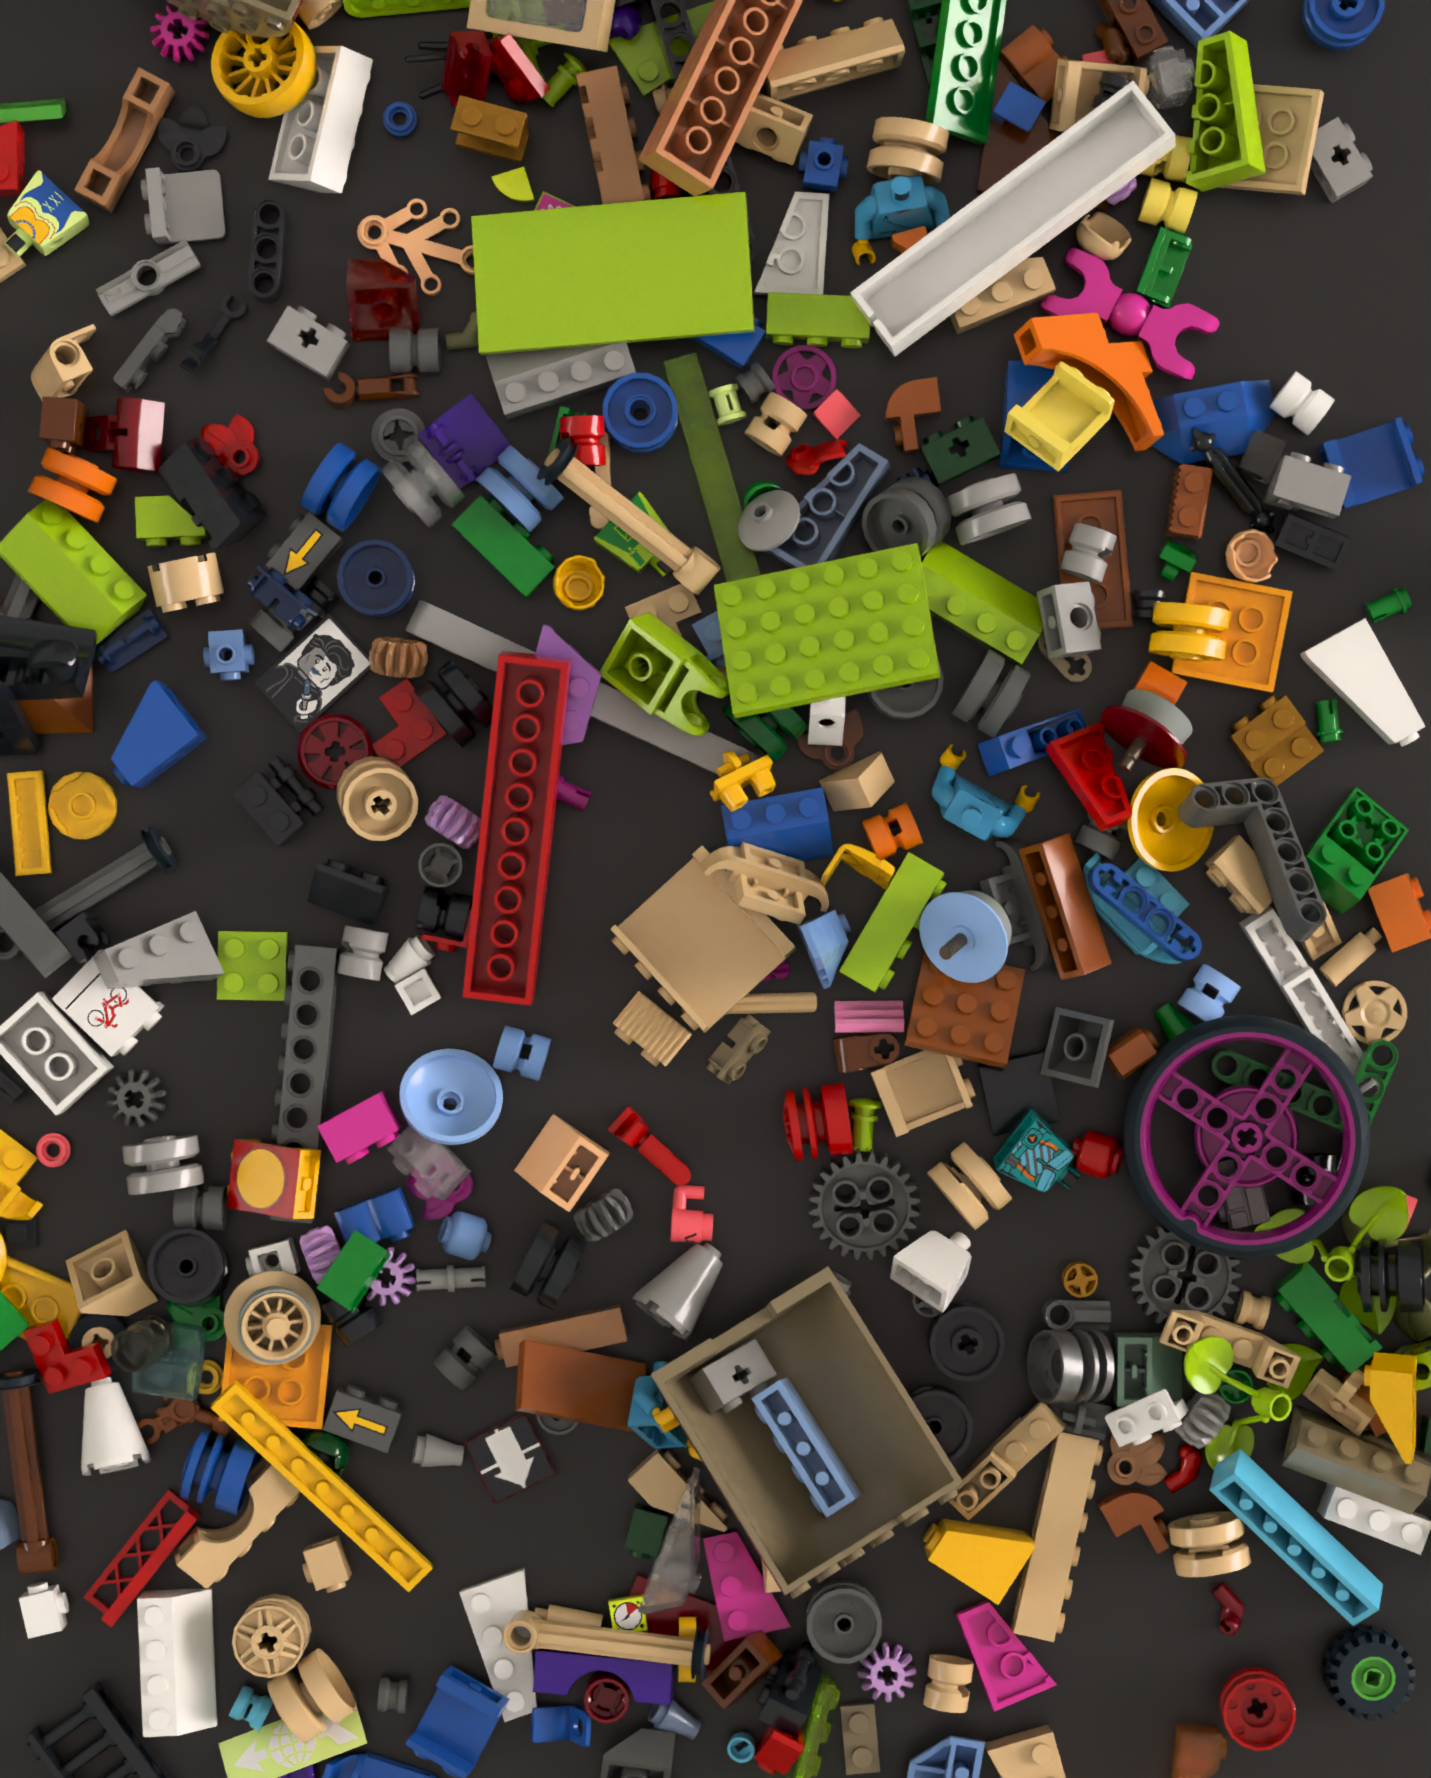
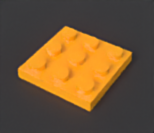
M1191 572L1189 574L1184 603L1217 607L1230 611L1229 628L1221 633H1206V635L1219 637L1227 643L1225 660L1197 662L1173 659L1171 673L1204 681L1273 693L1293 591Z
M320 1324L318 1334L311 1346L301 1356L280 1365H261L245 1359L236 1352L227 1338L221 1394L236 1380L286 1427L323 1429L333 1326Z

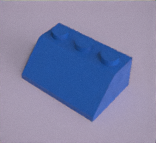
M823 787L750 800L743 807L733 812L726 805L721 806L728 846L740 847L742 842L801 861L834 856Z

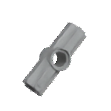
M185 239L149 260L138 261L131 270L95 290L112 317L148 296L160 294L166 286L202 266ZM148 270L156 271L157 277L152 285L144 286L141 284V276L144 272Z

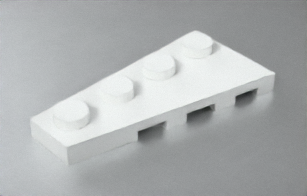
M524 1567L461 1589L459 1592L492 1688L510 1699L502 1713L504 1722L530 1714L533 1708L538 1707L536 1692H533L534 1664L532 1650L525 1654L514 1653L506 1647L503 1640L504 1629L512 1617L521 1610H529ZM522 1626L516 1627L519 1635L525 1638L531 1637L527 1628Z

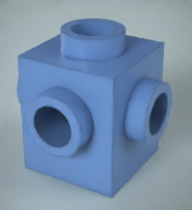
M243 629L208 632L209 647L203 648L205 668L210 667V673L220 675V681L240 680L241 673H249V665H254L253 644L247 643V632ZM232 651V658L226 661L225 656L227 652Z

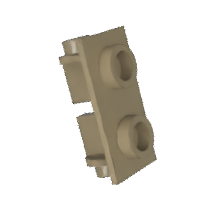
M750 1014L745 1019L741 1017L727 1035L736 1043L735 1046L731 1048L725 1042H722L708 1059L710 1063L706 1068L715 1074L717 1078L730 1085L732 1081L739 1079L743 1075L747 1067L746 1063L753 1054L759 1053L765 1047L768 1041L767 1037L771 1031Z

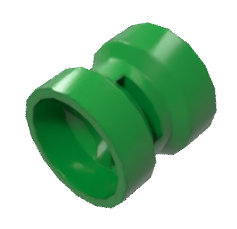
M1232 1365L1226 1375L1253 1388L1251 1377L1240 1367ZM1223 1380L1217 1390L1226 1401L1233 1404L1243 1403L1251 1397L1250 1394L1227 1384Z

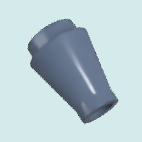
M672 1700L670 1705L653 1704L648 1715V1721L653 1723L654 1728L675 1732L691 1740L696 1737L701 1727V1721L693 1717L675 1700Z

